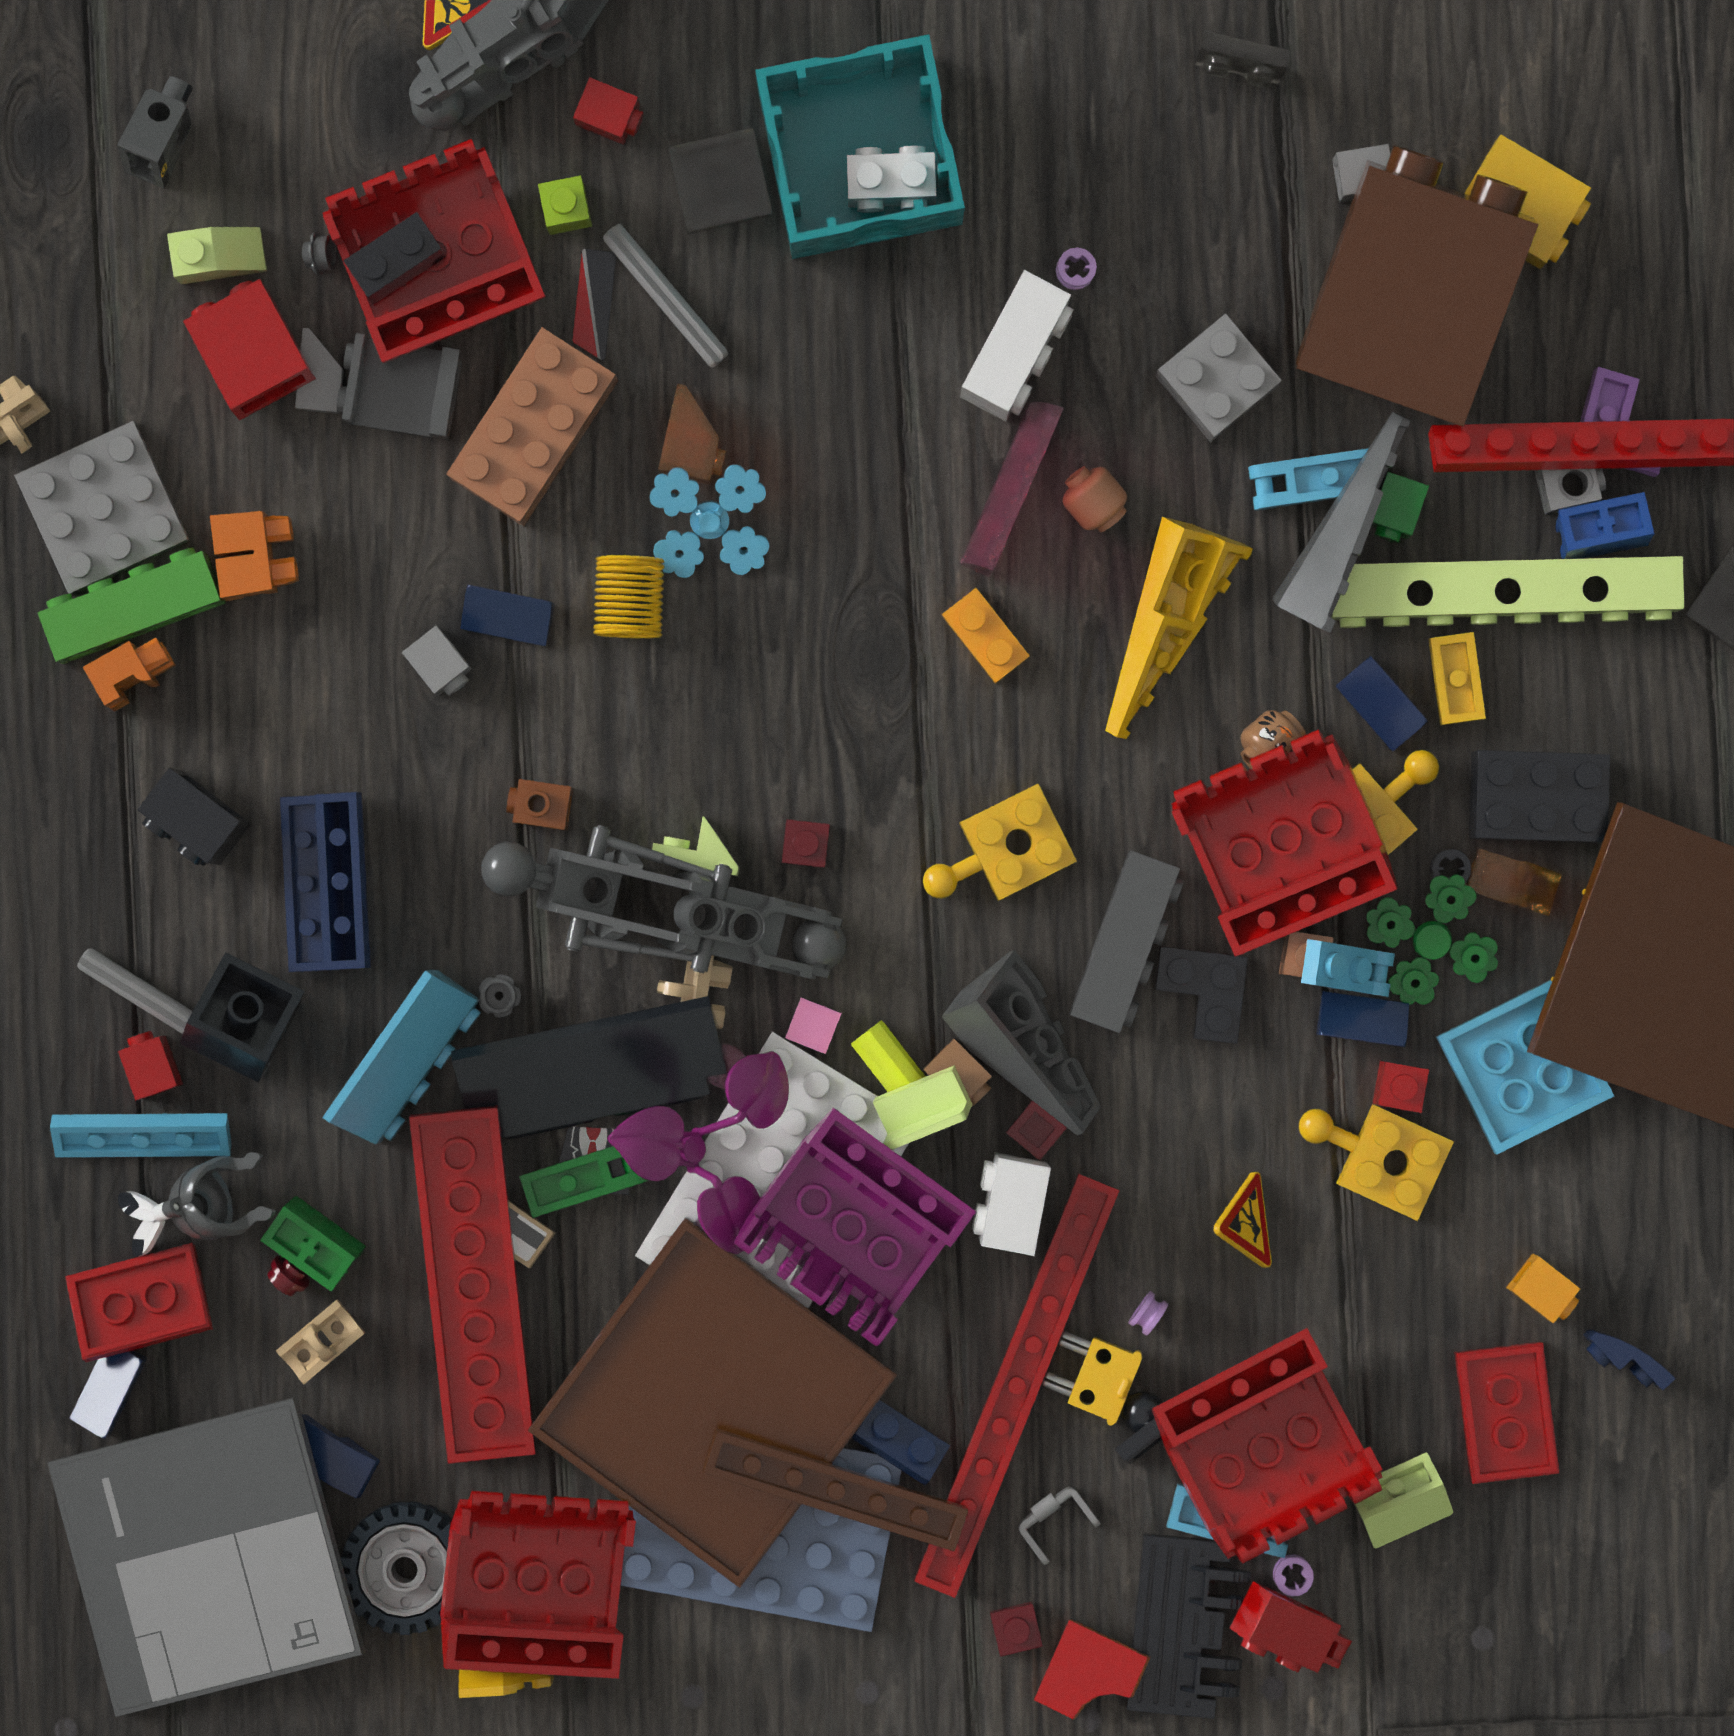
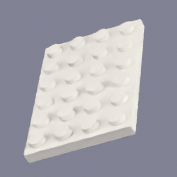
M772 1031L759 1054L774 1051L779 1055L785 1066L789 1082V1095L783 1114L773 1125L764 1129L753 1127L745 1117L738 1124L710 1133L704 1142L706 1153L699 1162V1166L718 1176L722 1183L732 1176L747 1179L757 1189L761 1198L802 1140L833 1107L883 1143L887 1132L873 1104L877 1095ZM728 1103L718 1121L735 1116L739 1110L734 1109ZM908 1144L895 1148L893 1151L902 1156ZM686 1171L635 1256L650 1265L685 1217L703 1230L698 1219L697 1200L703 1191L714 1188L713 1184L697 1174ZM761 1239L751 1254H747L744 1251L736 1254L809 1308L812 1300L790 1285V1281L799 1265L797 1264L786 1280L776 1275L779 1265L789 1251L785 1246L778 1243L774 1254L763 1264L754 1259V1256L764 1239Z

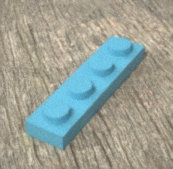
M227 1113L52 1115L50 1123L55 1157L230 1156L232 1141Z

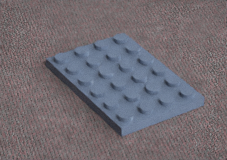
M844 1447L832 1463V1465L899 1485L901 1470L872 1451ZM802 1504L739 1588L629 1506V1510H633V1518L636 1520L633 1547H625L620 1586L872 1632L890 1531Z

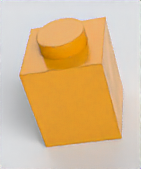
M1535 1254L1529 1257L1506 1287L1552 1323L1558 1317L1565 1320L1579 1302L1575 1295L1579 1292L1580 1288Z

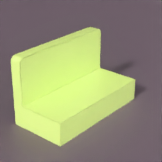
M955 1065L877 1096L873 1101L887 1132L883 1144L891 1150L966 1120L972 1107V1102Z
M1427 1452L1381 1472L1383 1478L1378 1481L1381 1484L1382 1491L1354 1504L1374 1548H1379L1453 1514L1444 1484Z

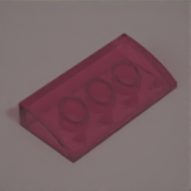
M1031 402L1028 404L960 560V565L991 578L1064 408L1043 402Z

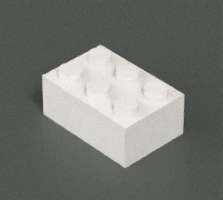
M1024 270L964 381L960 397L1005 422L1011 412L1019 416L1031 394L1032 387L1027 385L1031 374L1040 377L1051 356L1053 348L1047 344L1052 335L1059 339L1061 338L1072 317L1074 309L1068 307L1071 294Z
M994 1152L993 1161H984L980 1186L982 1190L987 1191L985 1204L976 1203V1213L972 1223L973 1232L979 1235L978 1239L981 1246L1031 1256L1035 1255L1051 1167L1047 1162Z

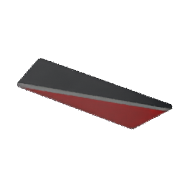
M583 249L572 341L598 359L604 360L606 358L616 255L610 251Z

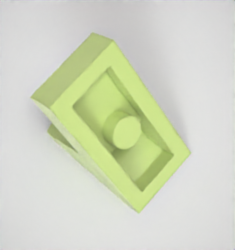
M704 816L702 818L697 851L689 849L690 841L664 836L663 845L653 843L652 850L664 853V855L713 871L715 865H728L733 869L731 875L738 876L739 866Z

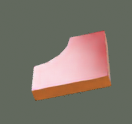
M1071 1619L1067 1623L1034 1701L1071 1719H1076L1084 1706L1099 1696L1116 1694L1132 1698L1150 1657Z

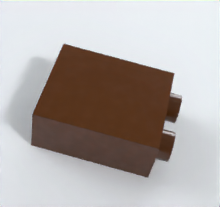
M1394 145L1386 166L1370 160L1366 162L1297 353L1296 368L1464 427L1539 224L1533 217L1520 213L1528 193L1527 191L1477 174L1471 194L1461 193L1436 184L1444 162Z

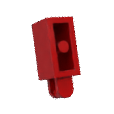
M1255 1581L1252 1582L1230 1626L1231 1630L1244 1638L1241 1646L1262 1657L1265 1656L1267 1651H1270L1277 1655L1276 1662L1298 1673L1302 1666L1318 1673L1323 1663L1339 1669L1341 1661L1352 1643L1351 1639L1338 1633L1341 1625L1321 1611Z

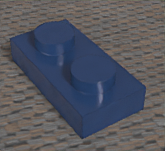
M880 1400L852 1436L853 1440L923 1485L930 1481L950 1445Z

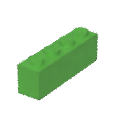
M194 547L187 548L170 555L171 563L157 568L154 567L153 563L144 564L128 571L130 578L114 583L112 578L104 579L87 587L88 594L73 599L70 593L47 601L48 609L37 613L55 661L66 664L226 604V601L220 598L218 580L209 555L203 551L196 553Z

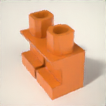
M263 511L210 515L214 554L219 557L215 559L221 599L231 601L258 594L278 593L277 587L299 581L295 557L273 559L272 543L294 541L292 520L289 516H268ZM253 553V554H249V555H241V556H238L239 554Z
M154 638L140 647L128 641L83 666V669L104 706L117 711L130 703L124 691L140 682L150 687H158L160 684L156 676L176 665L163 642H159L157 638Z

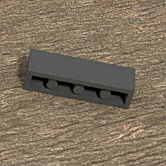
M1132 850L1128 851L1069 1015L1117 1033L1121 1032L1123 1025L1131 1027L1139 1003L1132 1001L1137 985L1146 986L1154 965L1153 961L1147 960L1152 944L1161 945L1169 924L1168 920L1162 919L1167 903L1176 904L1184 883L1183 879L1177 877L1180 868Z

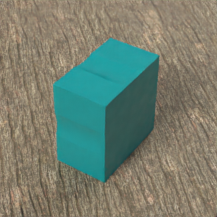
M929 34L869 46L846 56L834 58L815 57L755 70L792 259L963 225L965 206L953 148L942 121V94ZM924 146L926 152H935V205L924 207L922 199L913 200L912 210L903 211L901 206H884L883 211L873 213L858 212L857 207H848L847 155H856V149L878 147L882 149V154L899 153L900 147Z

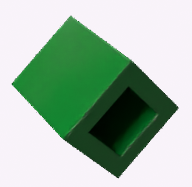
M1387 472L1379 488L1384 493L1371 527L1376 528L1374 535L1394 543H1399L1401 537L1405 539L1410 538L1417 524L1429 485Z

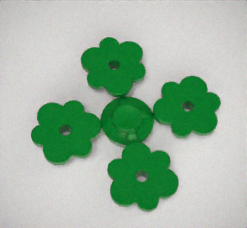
M1455 874L1449 879L1446 876L1438 875L1431 880V893L1425 897V903L1429 908L1433 909V915L1437 921L1425 922L1416 931L1413 922L1409 919L1412 914L1411 909L1407 905L1399 906L1397 901L1391 897L1382 898L1377 904V909H1370L1366 914V919L1370 923L1367 928V937L1373 943L1384 942L1386 946L1394 948L1399 945L1400 939L1406 940L1413 936L1414 949L1421 957L1414 958L1410 963L1405 960L1398 962L1396 965L1397 973L1393 974L1388 980L1390 991L1400 995V1001L1411 1005L1416 1001L1419 1004L1425 1005L1433 1000L1435 995L1433 987L1438 985L1439 976L1431 971V964L1427 959H1439L1449 951L1451 958L1455 961L1453 963V971L1457 975L1465 974L1468 980L1474 983L1483 981L1487 976V971H1493L1498 966V960L1494 956L1498 946L1493 938L1487 936L1480 938L1477 933L1470 932L1466 934L1464 941L1457 940L1452 943L1449 929L1442 924L1450 922L1454 917L1457 919L1466 918L1468 915L1467 907L1471 906L1476 900L1475 890L1471 886L1465 885L1464 878L1461 875ZM1449 896H1454L1452 902H1447ZM1389 921H1394L1392 927H1387ZM1473 955H1478L1477 960H1471V957ZM1417 979L1418 984L1411 985L1412 980Z

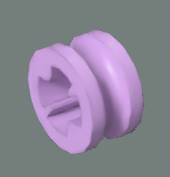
M1078 247L1068 249L1057 262V279L1067 289H1083L1090 284L1095 276L1097 268L1095 258L1086 249ZM1069 259L1074 263L1080 259L1083 260L1087 265L1084 267L1083 272H1088L1087 276L1082 278L1077 274L1072 278L1069 277L1066 273L1069 265H1065V262Z
M1151 1291L1138 1305L1128 1322L1131 1326L1140 1325L1142 1333L1146 1336L1159 1322L1169 1304L1166 1301L1157 1302L1154 1298L1155 1294Z
M1290 1554L1286 1555L1285 1558H1280L1275 1563L1273 1580L1278 1589L1284 1594L1300 1596L1306 1593L1312 1586L1314 1580L1313 1570L1303 1557ZM1293 1564L1301 1565L1300 1573L1304 1577L1302 1583L1297 1585L1294 1581V1587L1285 1585L1287 1579L1282 1573L1283 1569L1288 1565L1291 1569H1293Z

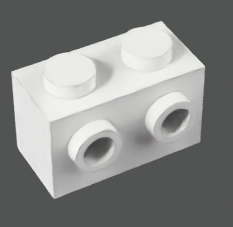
M904 146L899 148V153L882 154L881 148L863 147L855 150L856 155H847L848 207H857L858 212L873 213L883 211L884 206H901L903 211L912 210L913 200L922 199L924 207L936 204L935 152H926L924 146Z

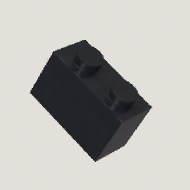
M416 212L343 261L374 305L445 258L446 255Z

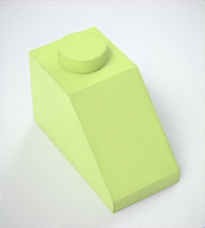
M207 227L167 233L173 277L180 284L267 271L260 227Z

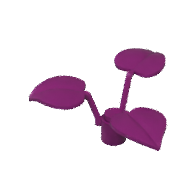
M774 1051L746 1056L740 1059L729 1071L725 1081V1093L729 1104L734 1109L739 1110L735 1116L701 1128L695 1127L691 1132L684 1131V1122L675 1110L664 1106H654L641 1110L627 1118L607 1138L609 1143L622 1155L630 1168L643 1179L649 1181L664 1180L672 1175L678 1166H684L689 1173L697 1174L710 1181L714 1188L703 1191L697 1200L698 1219L708 1237L718 1247L733 1254L743 1252L742 1249L733 1243L751 1210L759 1201L760 1196L754 1185L743 1177L732 1176L722 1183L718 1176L699 1166V1162L706 1153V1145L702 1137L703 1135L738 1124L745 1117L753 1127L759 1129L773 1125L781 1117L788 1101L789 1082L785 1066L779 1055Z

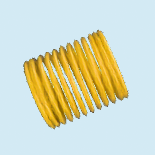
M598 556L595 569L599 572L611 573L596 574L595 576L598 579H609L596 581L595 584L597 586L648 587L654 589L596 588L595 591L597 593L652 595L650 597L596 595L595 599L602 601L651 602V604L596 602L594 604L596 607L641 608L652 611L596 609L594 612L599 615L648 616L653 618L598 616L594 620L597 622L646 623L653 625L595 624L593 627L595 631L593 633L597 636L618 638L661 637V627L663 625L659 621L663 619L660 615L663 612V609L660 607L663 605V602L659 599H662L664 596L659 592L664 590L660 585L664 583L661 578L664 576L662 570L665 567L663 565L665 561L662 558L648 556ZM619 573H651L656 575H635ZM613 580H649V581H656V582H645V583H642V582L613 581Z

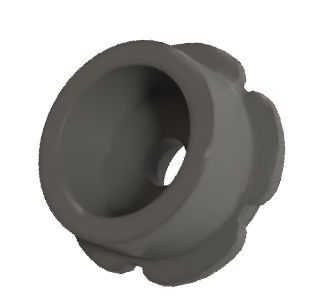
M313 232L310 235V241L304 242L302 257L305 266L312 268L316 275L336 269L338 251L330 235L320 236L319 232Z
M499 974L496 978L488 977L479 986V993L481 994L478 998V1003L485 1013H493L495 1017L499 1018L506 1017L513 1012L514 1006L516 1007L520 1003V989L515 987L514 980L507 975ZM498 991L503 993L501 1000L495 998V994Z

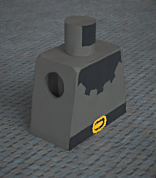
M170 76L162 93L153 89H147L144 92L117 144L125 173L165 189L192 126L189 108L186 105L193 90L190 84Z

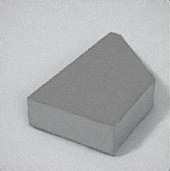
M303 328L301 352L316 379L297 389L295 409L340 414V412H337V398L340 386H343L344 370L309 328Z

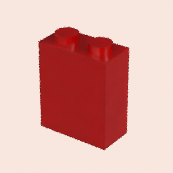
M260 279L255 282L245 281L236 285L229 292V296L216 303L207 302L196 307L191 312L192 316L183 320L227 405L239 421L316 379L270 292Z

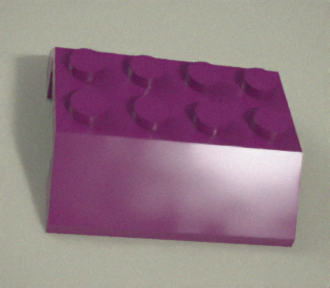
M833 1107L799 1144L751 1210L733 1244L747 1254H751L761 1239H764L754 1256V1259L761 1264L771 1258L778 1243L785 1246L789 1251L779 1265L776 1275L786 1280L798 1264L799 1266L790 1281V1285L819 1306L824 1304L834 1290L825 1309L832 1315L842 1310L850 1294L857 1298L859 1303L850 1317L848 1327L857 1332L868 1316H870L862 1330L861 1336L873 1345L878 1346L898 1319L895 1313L943 1247L948 1245L951 1248L976 1211Z

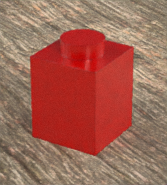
M589 77L573 119L576 126L624 145L628 134L634 137L637 134L644 112L638 110L640 102L637 96Z
M147 1031L126 1039L129 1047L118 1051L135 1101L183 1085L166 1035L154 1038L152 1031Z
M1380 1061L1372 1104L1422 1113L1429 1069Z

